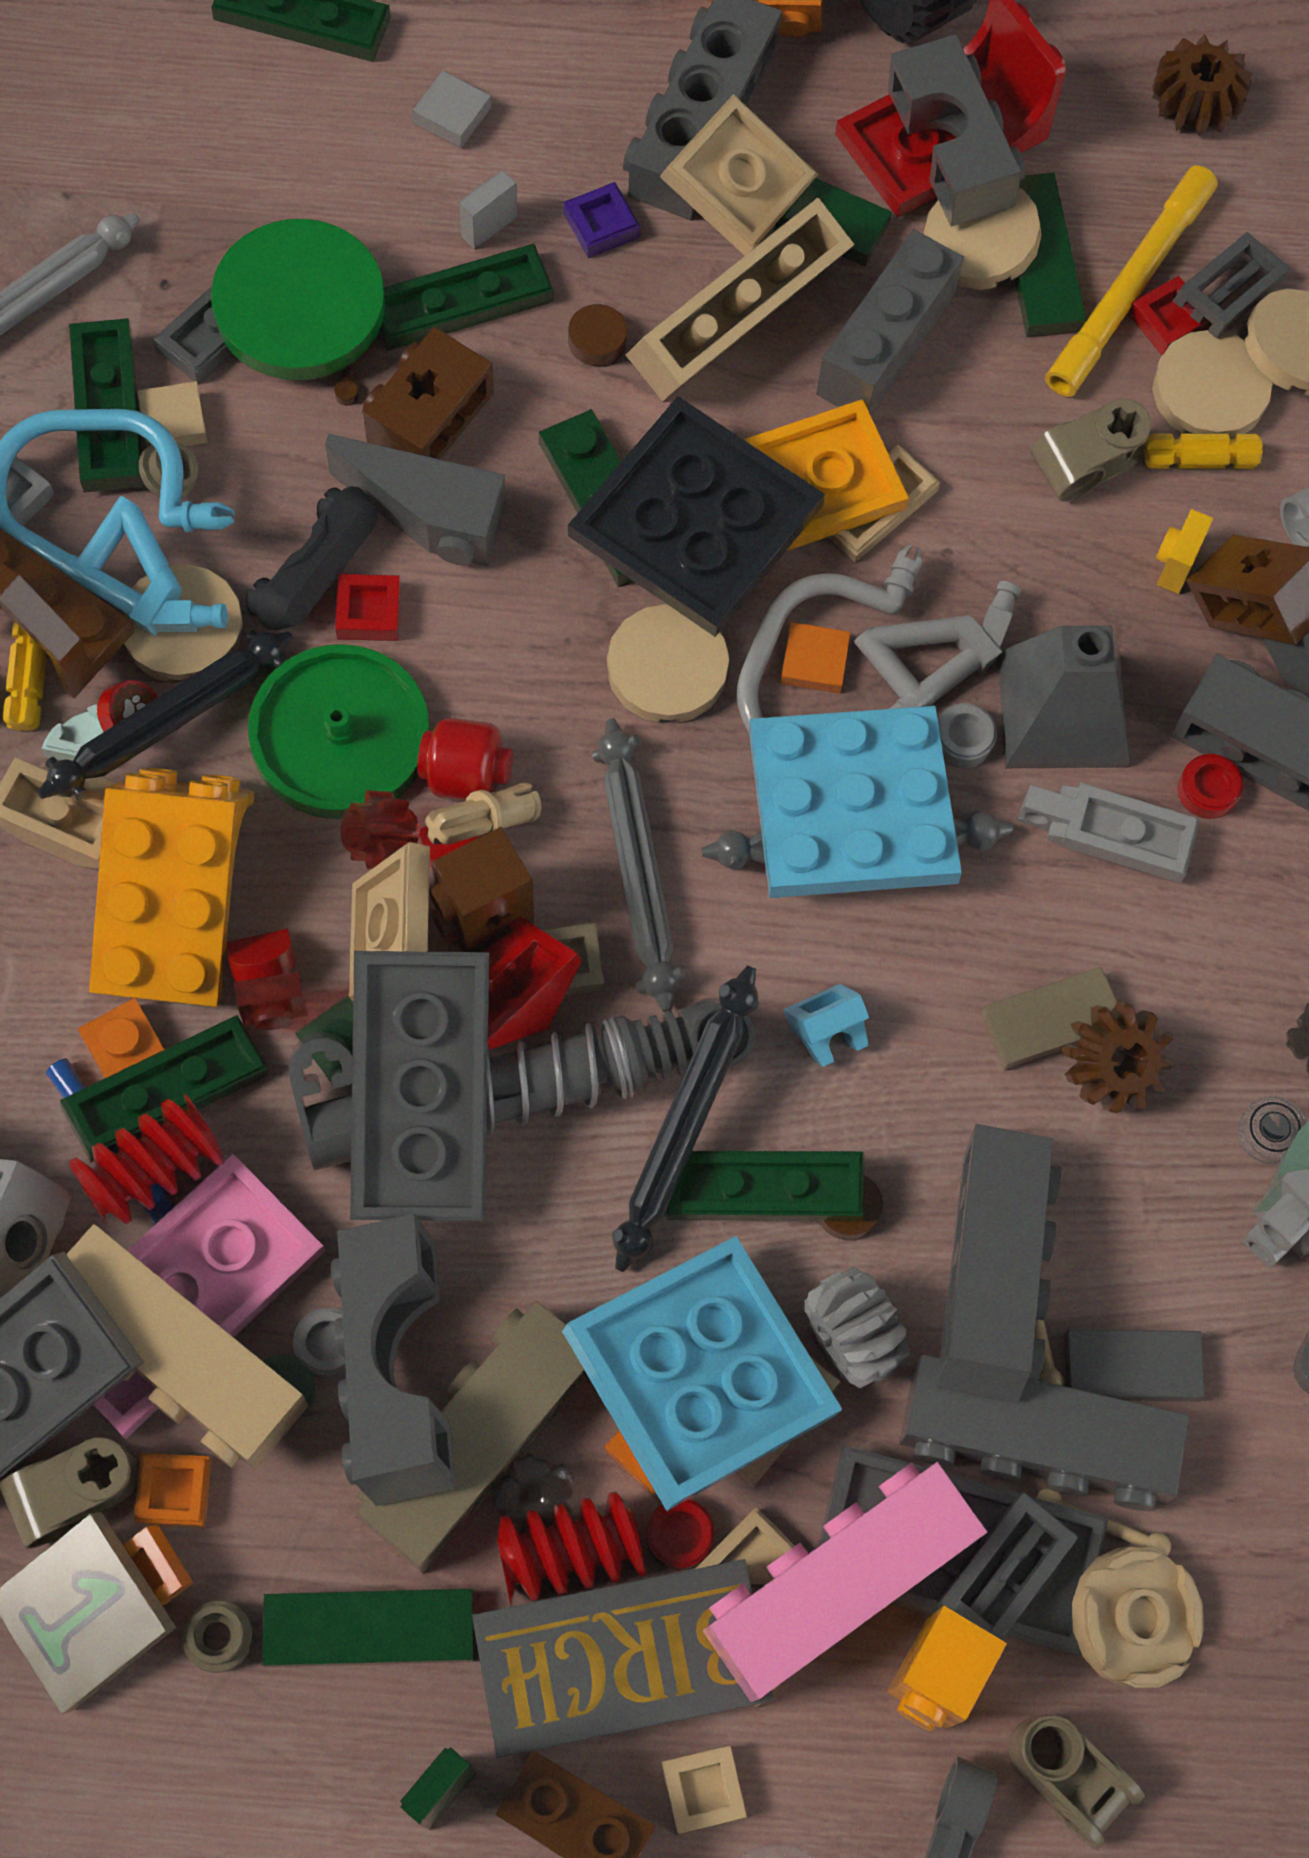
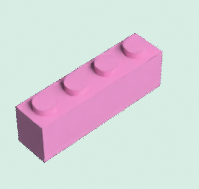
M938 1462L921 1474L915 1465L910 1463L878 1486L886 1499L867 1513L863 1512L857 1502L823 1526L830 1536L828 1541L810 1554H808L800 1542L766 1567L774 1578L771 1582L753 1595L743 1583L709 1608L717 1620L702 1631L750 1702L762 1698L987 1533Z

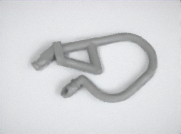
M909 544L897 553L891 568V575L885 579L883 584L886 590L847 575L823 573L810 575L793 582L772 600L760 623L742 667L737 685L739 713L748 732L750 719L764 718L759 705V684L789 613L799 603L819 595L842 596L886 614L894 615L902 609L906 597H910L914 591L912 585L914 580L917 579L923 564L920 547H917L914 560L906 557L913 544ZM1000 581L995 590L997 594L989 606L981 626L973 617L963 615L870 627L860 634L854 643L899 696L895 704L888 709L930 706L976 670L981 674L996 663L1002 653L1000 646L1013 615L1014 601L1018 600L1021 588L1012 582ZM954 642L961 650L958 655L920 683L892 651V649Z

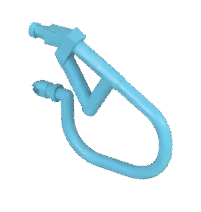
M129 409L50 410L22 420L0 440V528L91 593L128 614L129 618L138 627L154 636L158 632H197V628L214 626L216 629L226 628L228 611L225 604L206 606L194 604L192 600H179L182 594L180 584L141 509L123 496L118 498L79 557L74 554L71 555L21 525L14 518L8 507L6 487L9 469L16 455L27 443L43 434L58 431L121 430L143 436L158 452L162 466L158 516L162 525L169 528L183 527L185 532H193L194 529L223 530L233 524L234 519L231 516H235L234 509L221 502L193 504L192 501H184L181 506L183 461L175 439L160 422L144 413ZM125 533L151 582L143 595L101 571Z

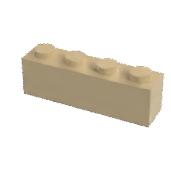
M816 198L646 334L626 356L663 402L830 267L855 244L821 200Z
M93 1224L66 1255L145 1362L124 1380L128 1381L135 1372L155 1387V1390L149 1395L148 1399L177 1424H180L188 1415L208 1431L200 1442L221 1461L232 1468L240 1458L253 1470H256L308 1408L309 1405L303 1394L103 1230Z

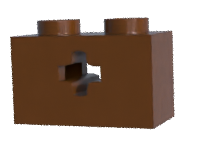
M433 327L421 343L413 342L405 350L399 361L398 370L386 385H377L366 398L362 413L367 443L441 459L493 396L492 362L438 328Z
M1232 535L1186 580L1209 627L1294 645L1309 632V547Z
M501 826L432 861L435 885L429 888V896L436 909L431 911V915L437 929L448 945L457 941L463 952H478L510 931L509 924L516 918L523 917L534 925L533 879Z
M535 1750L531 1751L495 1813L498 1818L562 1858H639L657 1827Z

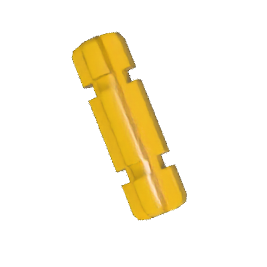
M1151 434L1145 441L1144 460L1145 465L1150 469H1169L1173 463L1177 464L1178 469H1225V466L1229 465V463H1232L1234 469H1253L1261 463L1263 446L1261 437L1257 434H1237L1233 439H1230L1229 434H1181L1177 439H1174L1173 434Z
M13 619L12 638H15L16 641L10 646L6 691L10 692V696L4 701L3 720L11 730L34 731L40 725L41 706L37 704L38 700H41L43 697L47 653L43 652V649Z

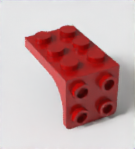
M989 0L986 16L981 27L963 50L966 55L972 54L977 60L981 73V88L987 100L994 99L1000 109L1003 120V134L1009 146L1015 145L1020 153H1023L1046 141L1049 137L1066 75L1065 61L1059 49L1053 44H1048L1033 25L1031 16L1023 4L1014 0ZM890 94L837 120L835 131L836 137L897 218L937 198L929 181L933 147L957 138L952 133L942 129H927L908 135Z

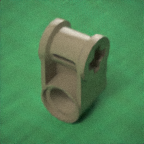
M1131 399L1113 400L1080 418L1061 423L1046 431L1032 444L1030 453L1059 500L1063 502L1071 501L1088 493L1097 485L1124 472H1128L1136 466L1142 454V444L1145 443L1151 431V419L1148 411L1141 404Z
M96 1437L85 1440L83 1443L50 1459L31 1464L3 1479L0 1482V1490L25 1549L40 1547L61 1538L89 1514L103 1513L127 1501L137 1490L140 1464L130 1450L111 1439ZM102 1457L118 1464V1467L109 1472L112 1484L108 1487L91 1481V1478L100 1472L97 1461Z
M1046 1715L1025 1719L1015 1727L1009 1738L1008 1752L1010 1761L1017 1772L1043 1796L1056 1815L1071 1831L1097 1851L1105 1843L1103 1833L1129 1803L1138 1805L1145 1797L1138 1784L1118 1764L1101 1753L1073 1723L1064 1717ZM1042 1728L1048 1729L1055 1734L1061 1748L1060 1758L1050 1769H1044L1038 1765L1031 1753L1032 1739L1035 1733Z

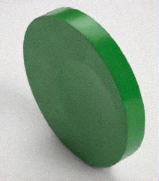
M312 219L275 221L258 227L244 235L222 257L215 271L211 288V302L216 326L222 340L232 354L257 372L286 380H309L336 373L355 362L374 342L380 331L385 312L383 280L380 269L371 252L355 236L342 228Z
M346 644L315 647L291 657L278 666L259 688L252 703L248 720V739L256 768L267 787L292 808L315 817L327 819H348L374 813L402 796L418 777L417 763L421 739L424 732L430 730L424 697L411 675L397 662L382 653L369 648Z

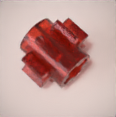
M367 790L365 793V803L351 802L350 807L345 811L341 819L340 837L345 849L351 852L350 859L352 861H365L366 868L371 870L408 842L418 843L419 823L414 812L408 809L409 801L394 799L393 792Z

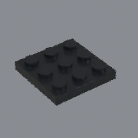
M677 396L569 522L568 536L716 637L823 507L825 494Z

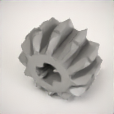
M852 1267L843 1273H834L820 1281V1286L808 1292V1298L805 1300V1312L809 1317L808 1326L817 1338V1345L822 1348L827 1356L828 1363L834 1365L842 1379L858 1388H862L871 1382L878 1383L894 1373L893 1370L905 1363V1358L910 1355V1344L906 1339V1328L900 1322L897 1315L898 1309L892 1306L887 1297L886 1290L878 1287L872 1275Z

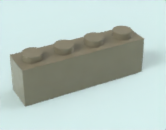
M537 1300L525 1314L518 1308L511 1312L492 1337V1341L498 1345L482 1365H479L475 1360L470 1361L455 1377L447 1390L453 1396V1399L441 1411V1414L451 1426L456 1489L375 1506L361 1490L357 1495L364 1502L356 1511L361 1522L422 1574L588 1377L562 1333L566 1324Z

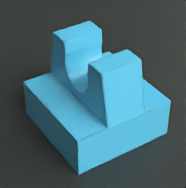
M837 984L783 1009L792 1033L800 1038L813 1060L822 1067L834 1062L833 1055L829 1049V1043L832 1036L836 1033L843 1032L847 1044L856 1051L868 1046L864 1020L868 1019L869 1015L862 997L859 993L842 984Z

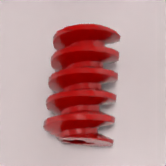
M184 1094L186 1110L170 1099L161 1103L164 1124H160L147 1113L138 1117L141 1133L140 1139L124 1128L117 1130L115 1137L118 1153L115 1154L102 1143L92 1146L95 1162L93 1169L77 1157L69 1161L71 1171L106 1224L105 1216L109 1213L125 1225L132 1222L128 1201L133 1198L148 1210L154 1208L155 1202L151 1186L158 1184L172 1196L176 1194L178 1188L174 1172L178 1169L195 1181L201 1178L197 1159L200 1155L203 1154L217 1166L224 1163L221 1148L212 1131L186 1094Z
M616 1491L608 1494L604 1515L600 1514L593 1501L588 1497L581 1500L577 1521L572 1519L562 1503L554 1506L550 1527H546L535 1509L527 1512L523 1533H519L508 1515L500 1518L497 1542L510 1607L513 1604L515 1585L517 1584L522 1585L526 1594L533 1602L540 1599L542 1580L544 1578L550 1580L558 1595L567 1594L570 1572H576L586 1589L594 1588L597 1566L604 1567L613 1583L621 1582L624 1560L628 1559L640 1577L647 1575L633 1509L627 1508Z

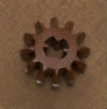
M1205 34L1197 41L1196 45L1182 38L1179 44L1175 46L1174 51H1166L1165 56L1160 59L1157 68L1158 74L1152 86V98L1160 101L1158 105L1159 117L1174 116L1176 131L1187 124L1194 127L1198 137L1207 130L1208 126L1221 133L1228 126L1230 120H1237L1238 115L1242 114L1247 102L1246 96L1251 87L1252 73L1244 69L1245 54H1229L1228 39L1219 46L1210 44Z
M1119 1001L1115 1004L1112 1012L1107 1007L1101 1005L1091 1007L1092 1026L1080 1021L1071 1024L1074 1034L1080 1037L1078 1046L1069 1044L1061 1048L1064 1056L1077 1060V1063L1064 1076L1072 1084H1082L1079 1096L1084 1102L1095 1105L1101 1101L1104 1110L1119 1113L1122 1111L1125 1103L1135 1109L1146 1108V1088L1156 1093L1167 1091L1163 1081L1157 1075L1160 1069L1168 1070L1177 1066L1173 1058L1161 1055L1160 1053L1169 1045L1173 1038L1169 1032L1155 1030L1158 1018L1153 1012L1141 1010L1136 1013L1133 1004ZM1118 1047H1122L1118 1049V1053L1125 1055L1124 1060L1119 1067H1115L1119 1065V1062L1112 1060V1056Z

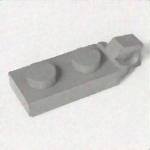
M1080 782L1078 788L1062 785L1059 793L1030 785L1029 790L1024 796L1018 818L1020 822L1049 831L1047 840L1061 844L1060 847L1177 883H1181L1186 876L1200 822L1196 817Z

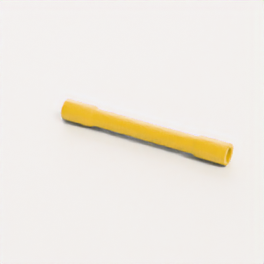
M1194 165L1187 170L1165 202L1162 213L1081 330L1069 340L1046 373L1045 381L1051 390L1064 397L1075 395L1099 360L1102 349L1132 307V303L1137 300L1185 228L1194 222L1218 187V180L1209 169L1200 165Z

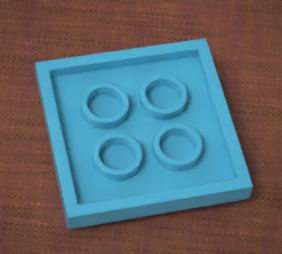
M936 706L750 719L749 737L769 898L959 884L962 872Z
M737 1236L568 1322L562 1331L666 1511L834 1418L842 1410Z

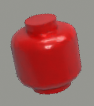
M452 717L445 718L437 723L433 731L426 730L422 736L417 763L418 777L421 780H427L428 788L434 796L466 801V798L472 792L485 790L491 793L495 792L498 784L507 785L509 783L513 765V749L503 747L501 733L492 723Z

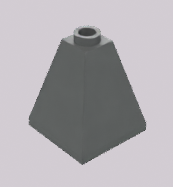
M1112 625L1059 626L1002 650L998 658L1005 769L1128 767L1130 760L1121 655Z

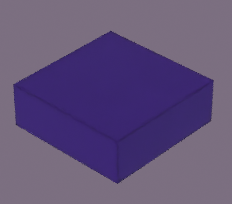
M616 182L563 202V214L587 258L640 238V225Z

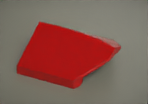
M523 917L513 920L509 924L510 931L478 951L489 952L488 1049L490 1050L548 1029L582 962L577 952Z

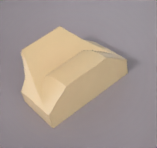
M15 757L0 782V827L22 842L77 866L99 869L105 788L116 783L104 777L85 779L84 788L87 794L80 800H77L74 796L60 797L58 795L41 799L37 794V790L46 780L48 768L46 766L37 767Z

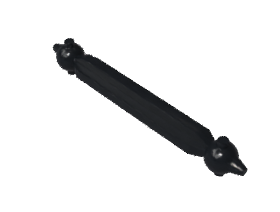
M255 630L250 631L246 636V640L249 642L248 650L232 651L82 745L73 760L49 758L45 763V766L48 768L46 780L37 790L38 796L41 799L57 795L60 797L74 796L77 800L82 799L87 794L84 788L85 779L104 777L252 682L259 668H277L284 663L285 649L293 640L292 634L289 631L278 634L270 632L258 634Z
M749 965L742 970L737 978L728 980L719 988V1002L722 1008L708 1020L630 1198L629 1220L620 1224L612 1233L613 1244L617 1251L615 1269L621 1272H625L636 1259L644 1257L652 1249L653 1238L650 1228L664 1217L743 1035L742 1017L747 1016L758 1007V991L755 987L756 969Z

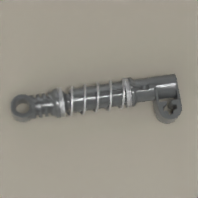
M719 997L705 998L694 1003L692 1006L679 1009L678 1018H675L672 1011L663 1013V1022H659L656 1015L647 1018V1026H643L640 1019L631 1021L623 1015L615 1018L610 1017L609 1020L605 1018L602 1022V1032L599 1038L593 1025L587 1023L585 1026L586 1034L561 1039L559 1034L553 1032L551 1042L527 1048L526 1044L519 1040L517 1051L493 1057L492 1053L488 1051L486 1134H492L494 1124L515 1119L518 1124L525 1126L530 1114L549 1110L552 1115L559 1117L563 1111V1106L580 1101L589 1108H593L597 1103V1098L601 1096L600 1084L605 1082L612 1086L621 1098L626 1099L627 1096L632 1098L633 1095L642 1094L649 1083L656 1082V1073L660 1072L663 1080L672 1077V1069L674 1068L678 1075L685 1074L705 1025L722 1008ZM749 1015L742 1017L743 1035L729 1067L742 1062L752 1050L755 1042V1027ZM314 1032L303 1037L294 1046L289 1059L290 1082L314 1171L351 1162L352 1094L305 1106L303 1098L304 1096L321 1092L318 1076L312 1073L305 1075L303 1070L312 1066V1054L324 1051L328 1061L339 1060L341 1066L332 1069L331 1075L334 1089L352 1084L353 1053L349 1045L341 1037L329 1032Z

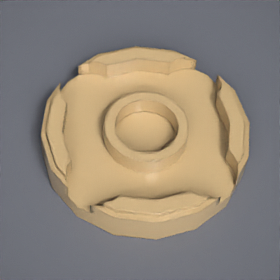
M1021 188L1018 189L1016 206L950 227L939 201H937L929 211L924 229V235L964 256L957 286L978 290L997 287L996 282L1003 281L1008 277L1013 280L1023 274L1037 256L1042 236L1036 205Z
M1288 288L1271 292L1256 305L1248 316L1246 326L1248 325L1249 334L1245 338L1247 352L1258 370L1275 385L1288 391L1293 386L1305 389L1307 391L1303 395L1309 396V292Z
M1208 330L1188 333L1170 344L1159 359L1152 391L1158 411L1171 427L1184 434L1185 430L1192 434H1229L1230 439H1233L1237 434H1245L1254 429L1270 403L1273 382L1258 370L1247 352L1245 340L1235 334L1226 332L1216 339Z
M186 564L170 566L182 589L179 600H192L194 604L213 606L214 604L226 605L228 622L225 629H216L214 626L197 628V632H158L154 636L138 627L131 620L135 632L123 644L124 648L136 667L156 680L170 683V679L187 680L229 652L239 650L243 629L239 599L226 580L206 568ZM148 576L139 579L132 589L143 595L151 583ZM123 611L120 612L125 617L130 619L128 614L124 613Z
M668 604L641 609L625 619L611 637L607 655L608 677L611 690L624 708L644 720L660 723V719L668 721L676 719V723L692 720L712 708L725 688L729 655L722 634L719 632L714 637Z
M1121 1547L1097 1557L1080 1577L1072 1601L1073 1633L1083 1658L1100 1677L1122 1687L1159 1688L1179 1678L1191 1664L1186 1662L1190 1658L1193 1648H1199L1204 1632L1203 1603L1193 1577L1182 1565H1176L1169 1557L1164 1556L1166 1553L1154 1547Z

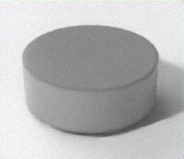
M969 703L956 704L943 711L938 718L944 761L954 767L972 768L987 760L997 738V728L992 716L983 708Z
M333 1308L315 1310L306 1315L295 1330L293 1337L295 1355L303 1369L315 1377L333 1379L346 1374L345 1358H343L338 1349L335 1337V1320L343 1317L341 1310Z

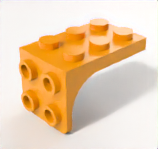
M139 768V773H127L125 780L105 788L89 993L217 1007L222 1003L232 877L237 840L245 811L250 805L254 804L255 791L239 788L240 778L206 774L202 775V780H192L188 783L177 781L178 772L175 770Z

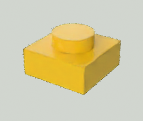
M1191 509L1182 530L1173 526L1169 527L1155 558L1166 564L1158 580V586L1176 594L1180 593L1213 521L1212 517Z

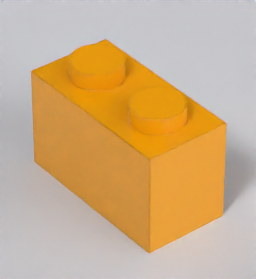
M941 1607L925 1620L887 1690L888 1694L900 1700L896 1711L910 1722L930 1732H933L935 1726L939 1728L943 1726L948 1729L966 1721L1007 1643L948 1607Z

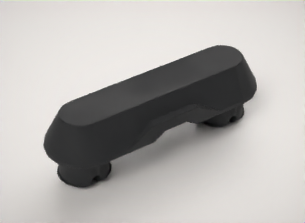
M350 486L342 491L336 487L328 489L324 493L326 499L321 498L317 503L318 520L312 526L311 536L303 547L288 557L271 580L264 577L260 578L253 584L255 590L250 589L247 592L246 607L248 612L252 615H258L261 624L266 629L277 631L299 625L373 531L377 524L378 512L361 488Z

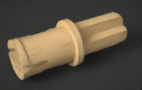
M526 782L498 792L489 793L485 790L472 792L465 802L433 810L428 814L425 820L429 829L428 838L433 844L443 843L449 845L473 837L479 838L500 826L504 829L536 821L541 813L539 794L537 791H533L530 794L520 796V794L530 792L533 787Z

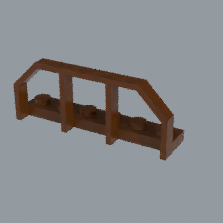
M0 528V609L10 615L51 657L64 691L75 699L135 632L130 619Z

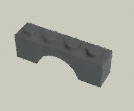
M414 1213L337 1231L339 1257L334 1258L331 1262V1274L336 1292L342 1299L343 1317L335 1320V1337L338 1349L343 1358H345L346 1379L340 1380L338 1384L340 1406L345 1418L349 1421L350 1442L344 1443L342 1447V1462L349 1483L351 1485L356 1484L375 1506L456 1489L450 1423L429 1397L403 1392L396 1388L394 1380V1359L404 1333L422 1313L440 1302L435 1241Z

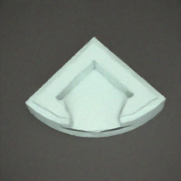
M97 705L87 707L88 711L73 716L63 724L58 723L50 731L41 748L45 757H55L57 760H73L82 745L103 733L97 717Z

